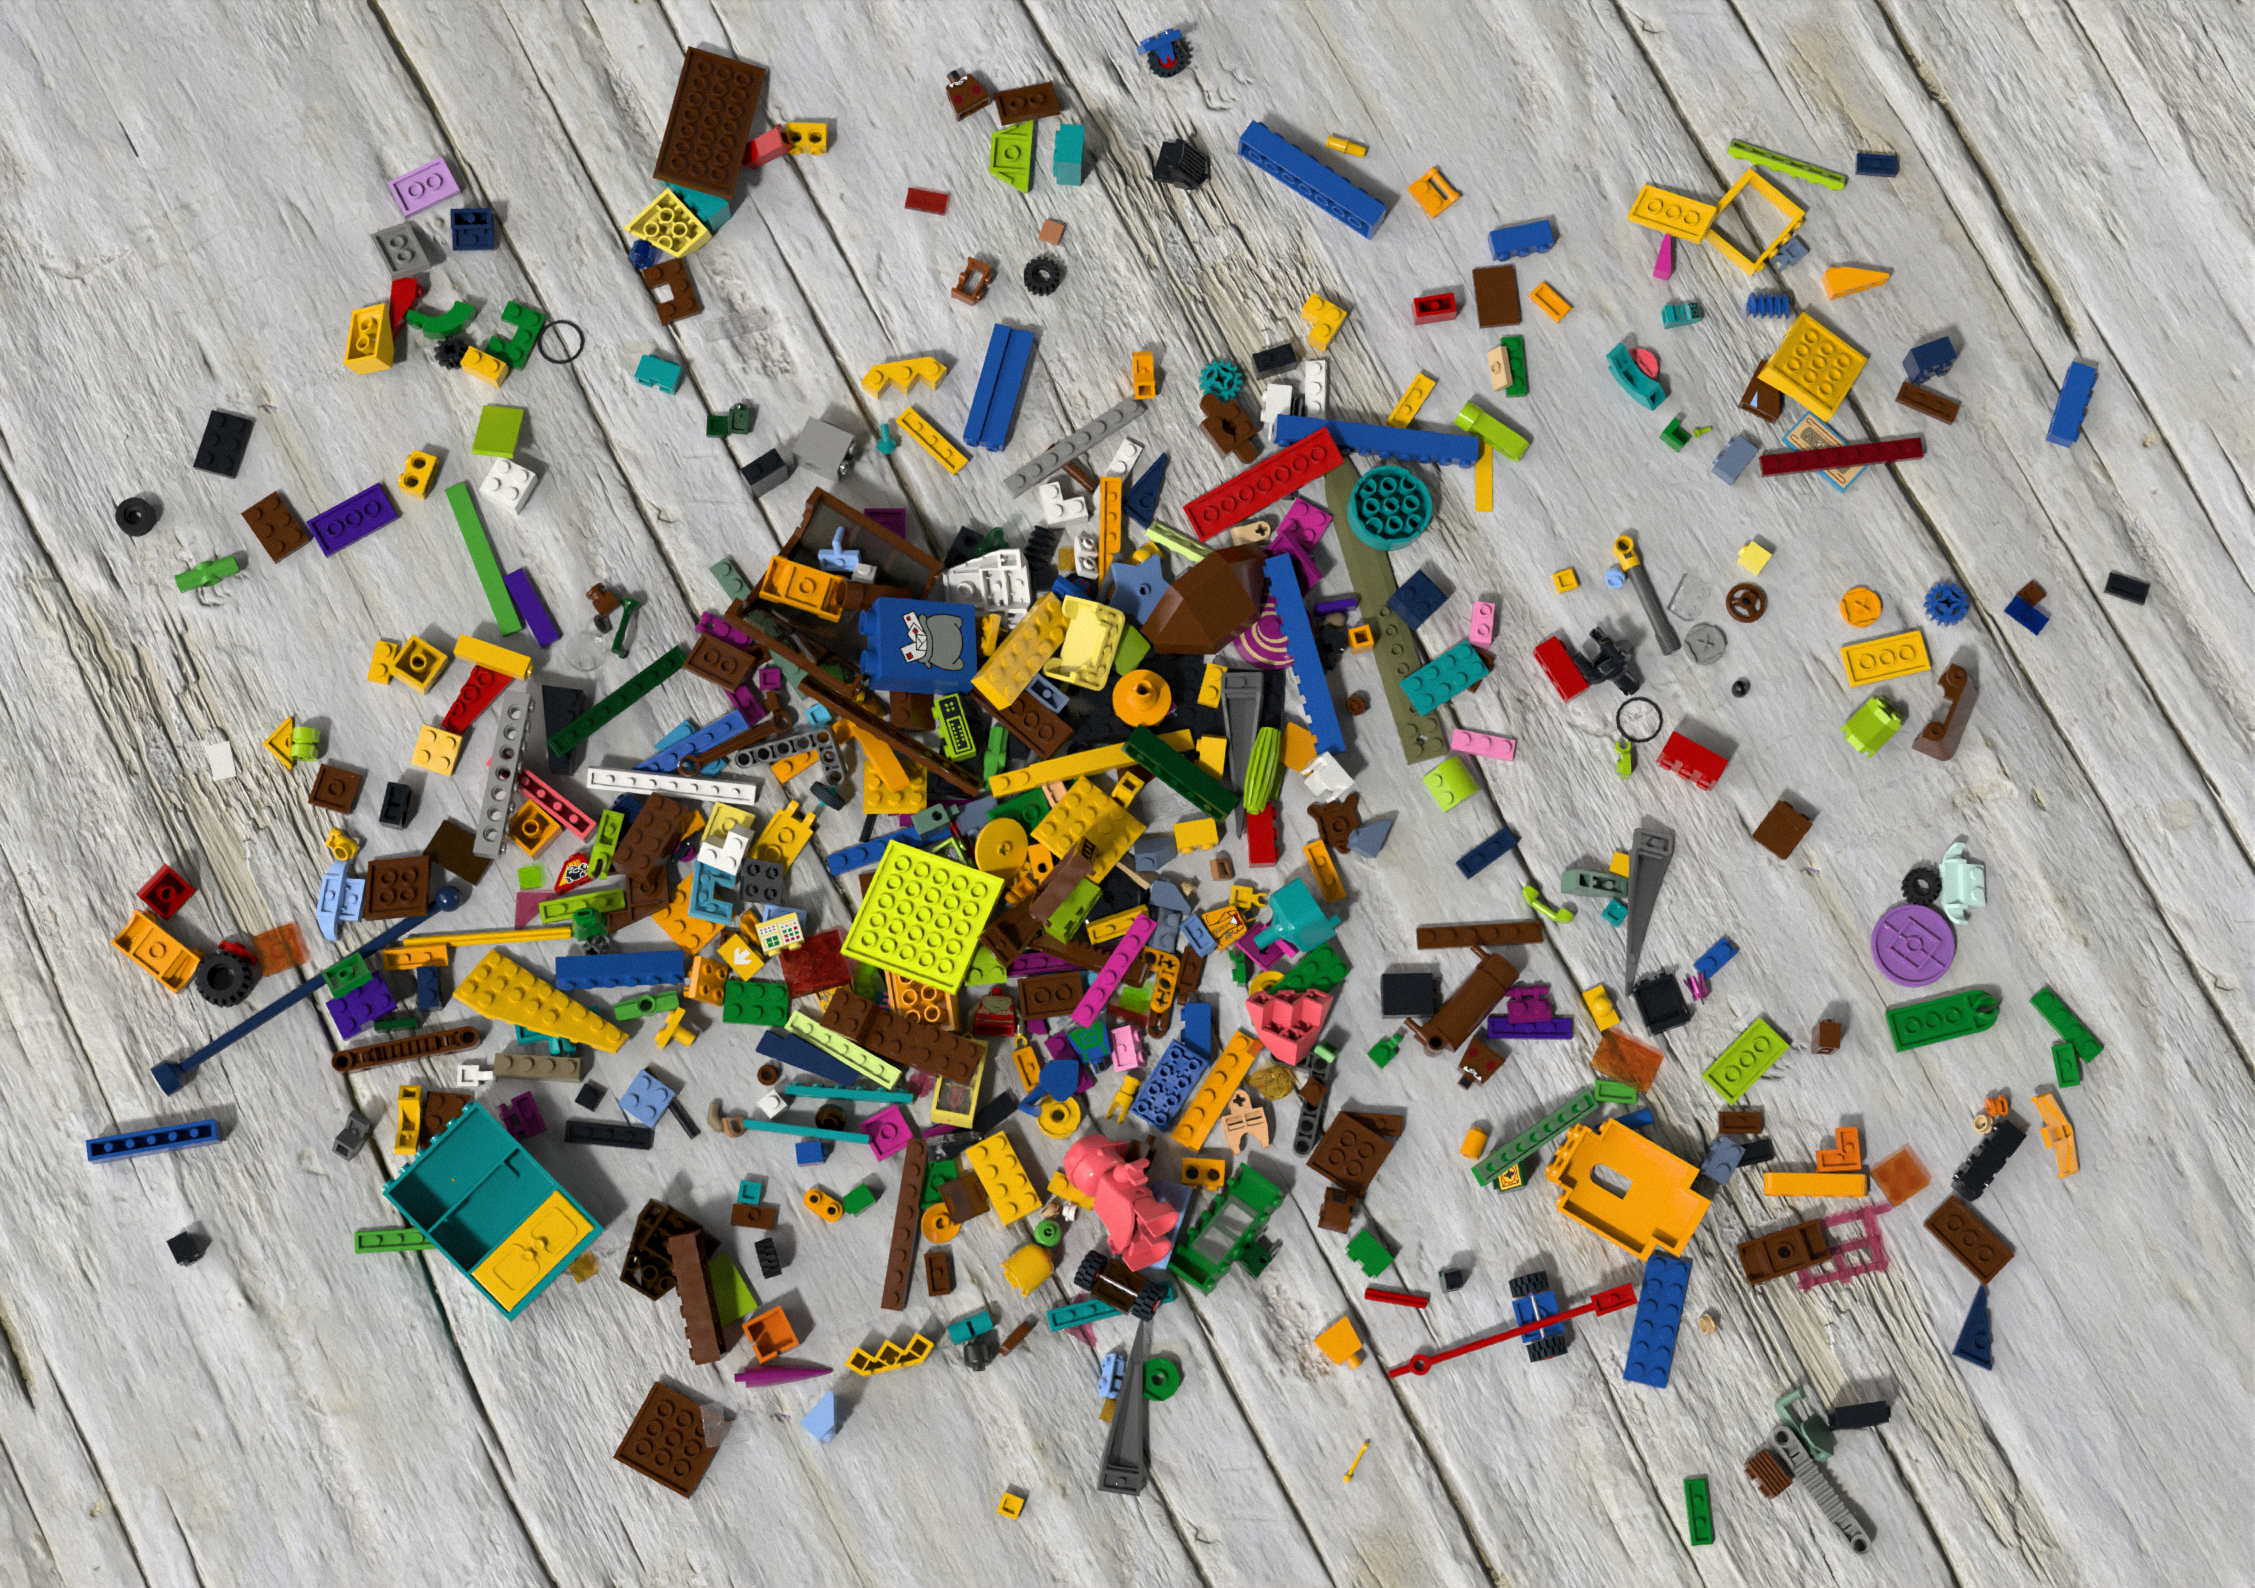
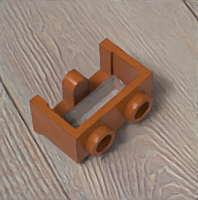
M969 256L966 270L959 275V283L956 288L952 287L951 298L958 299L972 307L975 302L979 303L984 294L982 291L984 285L988 286L993 277L991 266Z

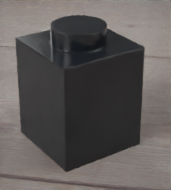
M187 1231L166 1241L176 1263L180 1266H191L197 1262V1258L201 1257L191 1234Z

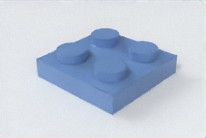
M641 1069L618 1105L650 1128H654L677 1093L647 1071Z

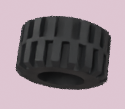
M220 951V954L216 952L211 953L212 957L210 958L206 956L204 958L205 962L198 965L200 970L195 972L197 977L195 984L198 986V992L209 1003L221 1008L223 1006L229 1008L232 1007V1004H240L239 1000H245L247 998L245 994L247 992L250 993L252 989L249 987L250 984H253V979L250 977L252 973L248 965L231 952L228 954L225 951ZM232 969L235 974L233 984L228 989L216 990L213 986L215 975L220 970Z

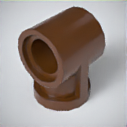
M602 583L594 585L586 593V597L593 601V606L603 618H606L621 606L609 590L605 591Z

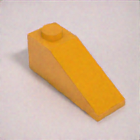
M1835 266L1827 269L1821 280L1829 301L1885 285L1890 275L1883 272L1851 267L1837 268Z

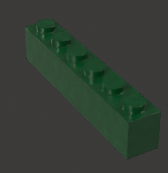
M1141 724L1134 729L1120 749L1219 824L1229 816L1240 799L1231 790L1226 789L1215 778L1210 777L1199 766L1194 765L1183 754L1174 750L1164 740L1158 738Z

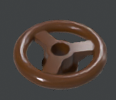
M1748 583L1739 584L1728 592L1726 609L1733 619L1742 623H1751L1757 621L1764 614L1766 598L1763 592L1755 585ZM1744 589L1750 590L1749 592H1744L1739 600L1732 599L1736 592ZM1755 593L1760 599V608L1757 613L1753 609L1756 604ZM1743 600H1748L1750 604H1745ZM1732 606H1741V608L1746 609L1750 617L1740 616L1734 611Z

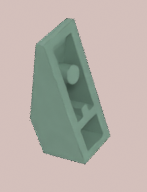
M1573 869L1562 872L1561 893L1576 896L1625 899L1627 898V878Z

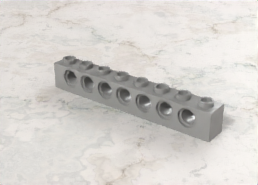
M505 690L473 853L478 857L501 860L502 854L505 855L507 842H504L505 836L510 833L511 822H508L509 816L514 813L515 809L513 797L514 793H518L519 781H517L518 773L521 774L523 769L521 757L522 753H526L527 749L525 737L526 733H530L531 729L529 717L530 713H534L535 701H533L529 693ZM515 711L523 712L520 718H512ZM511 731L519 732L516 738H508ZM514 751L515 753L511 759H505L504 755L506 752ZM504 771L510 772V776L507 779H501L500 775ZM505 791L506 796L504 799H496L498 792ZM495 812H502V817L500 819H492V815ZM491 832H498V837L495 840H488V835Z

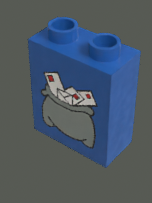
M879 597L868 610H862L859 618V632L861 635L868 636V650H863L861 654L860 671L862 675H869V690L937 695L958 693V696H965L975 687L971 682L977 674L975 605Z

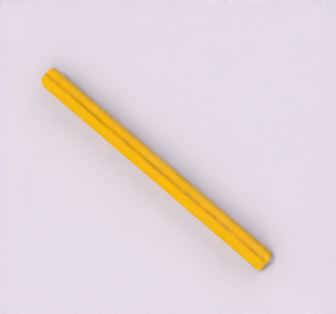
M571 927L410 937L404 938L403 946L447 943V947L570 939L572 938Z

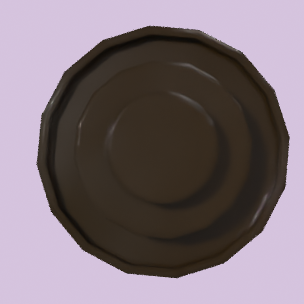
M825 1104L819 1107L816 1112L815 1123L819 1129L841 1131L846 1125L847 1115L838 1105Z

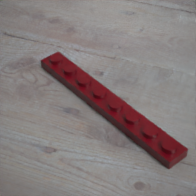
M1919 437L1762 455L1759 457V463L1763 478L1919 460L1924 455Z

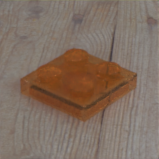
M292 923L251 937L265 978L306 963Z
M1905 1149L1869 1173L1893 1209L1930 1185Z

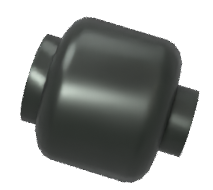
M985 1339L969 1340L968 1344L963 1347L964 1363L967 1367L973 1368V1371L986 1370L985 1366L992 1363L991 1345L985 1342Z

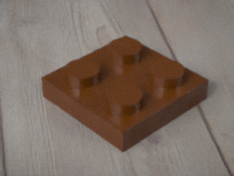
M321 763L308 804L349 816L362 776Z

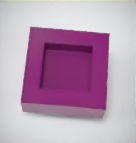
M780 668L759 669L760 691L781 690Z

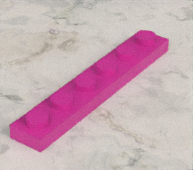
M1139 913L1071 1015L1072 1020L1089 1030L1151 937L1158 923Z

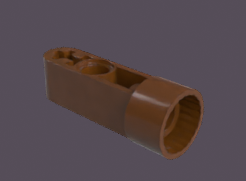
M841 579L835 593L837 607L852 610H868L879 597L913 600V591L910 589L861 583L860 581Z

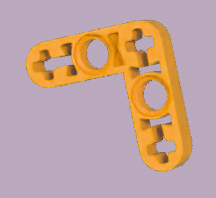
M1144 946L1141 950L1142 954L1140 957L1138 955L1136 959L1148 964L1151 971L1157 972L1150 1005L1155 1012L1163 1013L1171 1005L1180 962L1172 954ZM1151 954L1155 962L1148 963L1145 960V955ZM1168 961L1171 962V966H1173L1171 969H1169L1168 964H1166ZM1160 980H1168L1170 988H1163ZM1162 994H1165L1162 999L1164 1005L1160 1006L1158 1000Z

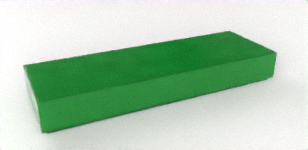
M1705 1478L1684 1480L1683 1487L1691 1546L1713 1544Z

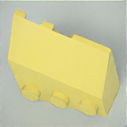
M669 188L623 228L625 231L677 258L698 251L712 238L704 225Z

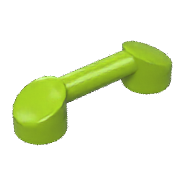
M1525 885L1522 889L1526 902L1554 922L1571 923L1574 919V915L1568 910L1560 908L1558 913L1536 900L1539 892L1531 886Z

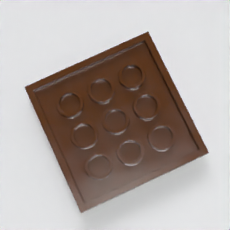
M655 1381L613 1458L681 1496L690 1499L732 1422Z

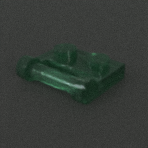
M1000 527L993 528L974 549V557L978 558L999 549H1010L1009 544L1005 542L1003 529ZM995 541H997L998 544L996 547H994L993 545Z

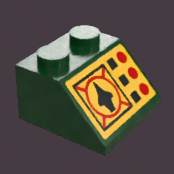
M1498 1149L1491 1150V1152L1489 1153V1155L1492 1154L1493 1152H1495V1151L1498 1150ZM1523 1160L1492 1181L1493 1190H1497L1498 1195L1521 1191L1528 1185Z

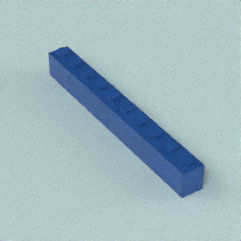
M1277 414L1274 421L1273 443L1278 444L1280 447H1289L1326 426L1341 454H1350L1352 452L1359 453L1363 457L1377 455L1381 459L1394 457L1399 458L1400 461L1419 460L1423 464L1436 462L1441 466L1453 464L1465 469L1473 467L1478 460V437Z
M1285 553L1265 559L1266 565L1263 566L1265 577H1270L1272 585L1268 587L1271 597H1276L1277 605H1274L1277 617H1282L1283 624L1280 625L1282 636H1287L1289 644L1285 645L1288 656H1293L1295 662L1291 664L1294 676H1299L1298 691L1300 696L1304 695L1306 703L1303 704L1306 716L1310 715L1312 723L1308 724L1311 736L1316 735L1318 743H1314L1316 753L1320 755L1328 751L1332 757L1347 753L1290 555Z

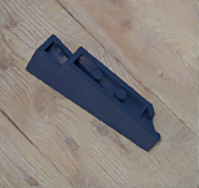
M766 1030L756 1047L757 1053L848 1087L853 1086L860 1072L793 1033H788L786 1039L771 1030Z

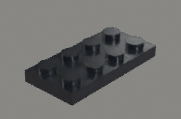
M965 715L976 749V756L955 762V764L977 777L988 719ZM942 738L939 754L947 758L943 746H946L945 738ZM935 773L932 793L973 800L974 796L965 793L963 789L947 782L945 778Z

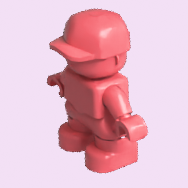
M1100 1134L1083 1137L1077 1140L1063 1158V1165L1067 1179L1086 1196L1095 1197L1093 1208L1110 1233L1107 1238L1110 1252L1113 1255L1123 1253L1122 1259L1132 1272L1161 1261L1172 1248V1243L1164 1234L1177 1224L1179 1214L1169 1202L1163 1201L1158 1203L1154 1199L1150 1188L1146 1187L1145 1182H1148V1177L1144 1175L1143 1169L1149 1166V1160L1142 1158L1126 1163L1125 1158L1129 1143L1126 1140L1112 1142Z

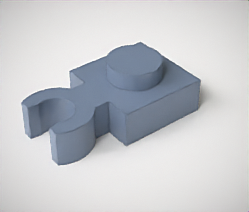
M1794 237L1779 250L1781 255L1775 256L1771 264L1780 262L1782 266H1780L1778 272H1782L1786 268L1787 263L1791 266L1795 265L1807 255L1808 251Z

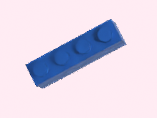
M2074 361L2069 365L2045 439L2046 441L2067 448L2073 442H2077L2080 431H2077L2079 424L2083 423L2086 415L2083 412L2084 406H2088L2091 395L2088 393L2090 388L2094 387L2097 379L2094 376L2095 368Z

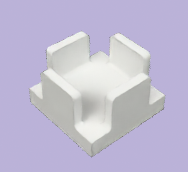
M1328 751L1313 757L1308 762V765L1300 771L1304 775L1313 769V772L1304 780V783L1315 796H1319L1326 788L1329 791H1333L1325 799L1327 803L1334 801L1345 789L1355 783Z

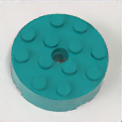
M1380 466L1366 472L1354 486L1347 501V519L1354 534L1366 545L1382 551H1397L1410 546L1420 537L1429 523L1432 513V501L1425 484L1421 479L1418 480L1412 475L1409 470L1398 466Z

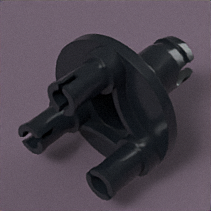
M1597 626L1596 629L1591 630L1589 635L1600 646V653L1591 663L1581 651L1574 654L1571 661L1580 669L1581 675L1589 684L1596 685L1606 680L1613 681L1624 695L1628 696L1630 694L1632 696L1641 687L1639 680L1628 669V661L1634 652V646L1629 640L1615 642L1610 635H1606Z

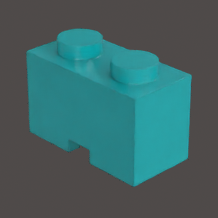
M643 354L634 377L636 383L651 388L654 384L660 386L659 391L675 395L683 372L680 365L674 361L665 362L656 355L649 354L647 356Z

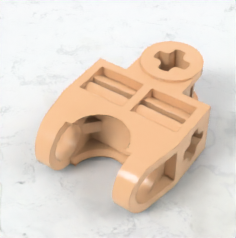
M1235 1090L1228 1101L1230 1115L1221 1117L1225 1138L1234 1156L1240 1155V1140L1246 1134L1254 1135L1260 1141L1262 1149L1269 1148L1268 1125L1263 1107L1252 1109L1249 1095L1243 1090ZM1236 1097H1239L1240 1100H1244L1240 1107L1237 1103H1233L1236 1100Z

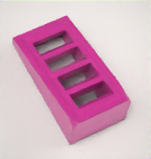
M1668 233L1665 234L1653 271V277L1668 280L1671 275V234Z

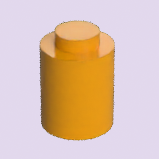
M1477 1127L1468 1129L1459 1154L1471 1160L1479 1161L1488 1136L1485 1135L1486 1131Z

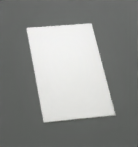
M230 741L208 745L207 750L214 781L237 776Z

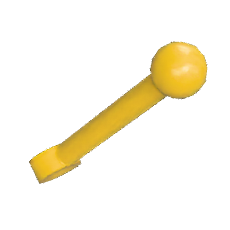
M1366 1441L1350 1470L1343 1476L1344 1482L1348 1483L1351 1481V1475L1369 1445Z

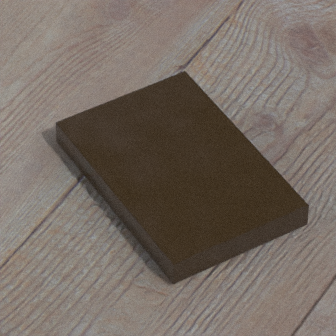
M445 819L422 854L423 856L429 855L432 862L476 887L494 860L475 856L473 848L476 837Z

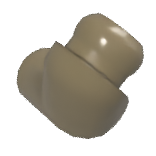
M709 1103L707 1123L715 1132L724 1133L722 1119L718 1116L720 1105Z

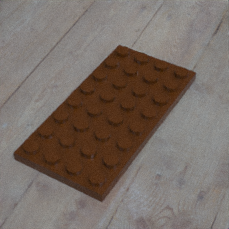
M688 46L652 178L732 201L766 69Z

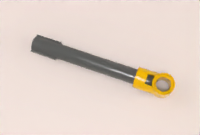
M1625 535L1618 537L1612 546V552L1618 558L1623 571L1629 575L1653 627L1654 636L1663 655H1670L1678 651L1679 648L1670 628H1667L1639 568L1641 564L1634 551L1633 541ZM1618 544H1625L1627 546V550H1620Z

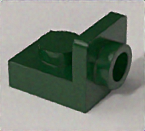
M735 403V406L729 408L727 433L748 435L751 408H747V404Z

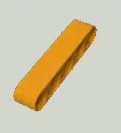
M1763 1174L1765 1196L1867 1197V1175Z

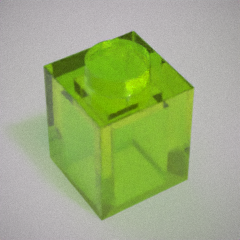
M1124 987L1117 1010L1141 1017L1143 1012L1147 1013L1150 1001L1147 1000L1148 994Z

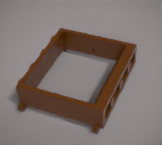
M1084 835L1076 841L1033 893L1028 909L1030 911L1029 914L1034 920L1038 922L1041 920L1048 928L1052 925L1048 919L1087 873L1091 876L1096 874L1092 867L1095 864L1096 858H1099L1101 854L1098 852L1099 848Z

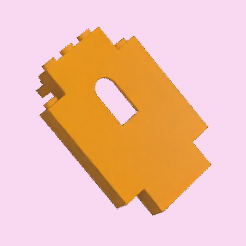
M1612 1118L1608 1122L1606 1120L1603 1121L1598 1130L1601 1132L1600 1136L1592 1132V1129L1579 1123L1575 1127L1571 1126L1565 1135L1568 1137L1565 1145L1560 1144L1555 1152V1155L1558 1157L1554 1163L1550 1162L1544 1171L1547 1174L1546 1180L1566 1191L1565 1195L1561 1193L1555 1203L1558 1206L1557 1211L1644 1263L1647 1262L1656 1245L1679 1258L1711 1204L1710 1200L1690 1189L1700 1170ZM1603 1164L1633 1181L1623 1200L1592 1182L1590 1170L1593 1166Z

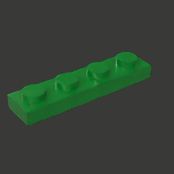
M2047 987L2043 988L2029 1001L2067 1044H2073L2074 1051L2086 1064L2104 1050Z

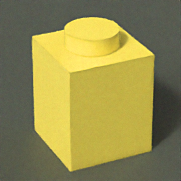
M1751 541L1748 546L1744 544L1738 552L1740 558L1737 562L1758 576L1772 554L1754 541Z

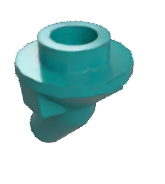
M881 424L882 439L877 440L876 449L883 454H890L896 449V442L894 438H890L888 424Z

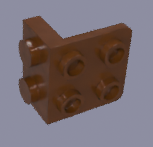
M1778 800L1752 837L1778 858L1786 860L1813 824L1806 815L1795 812L1791 804Z

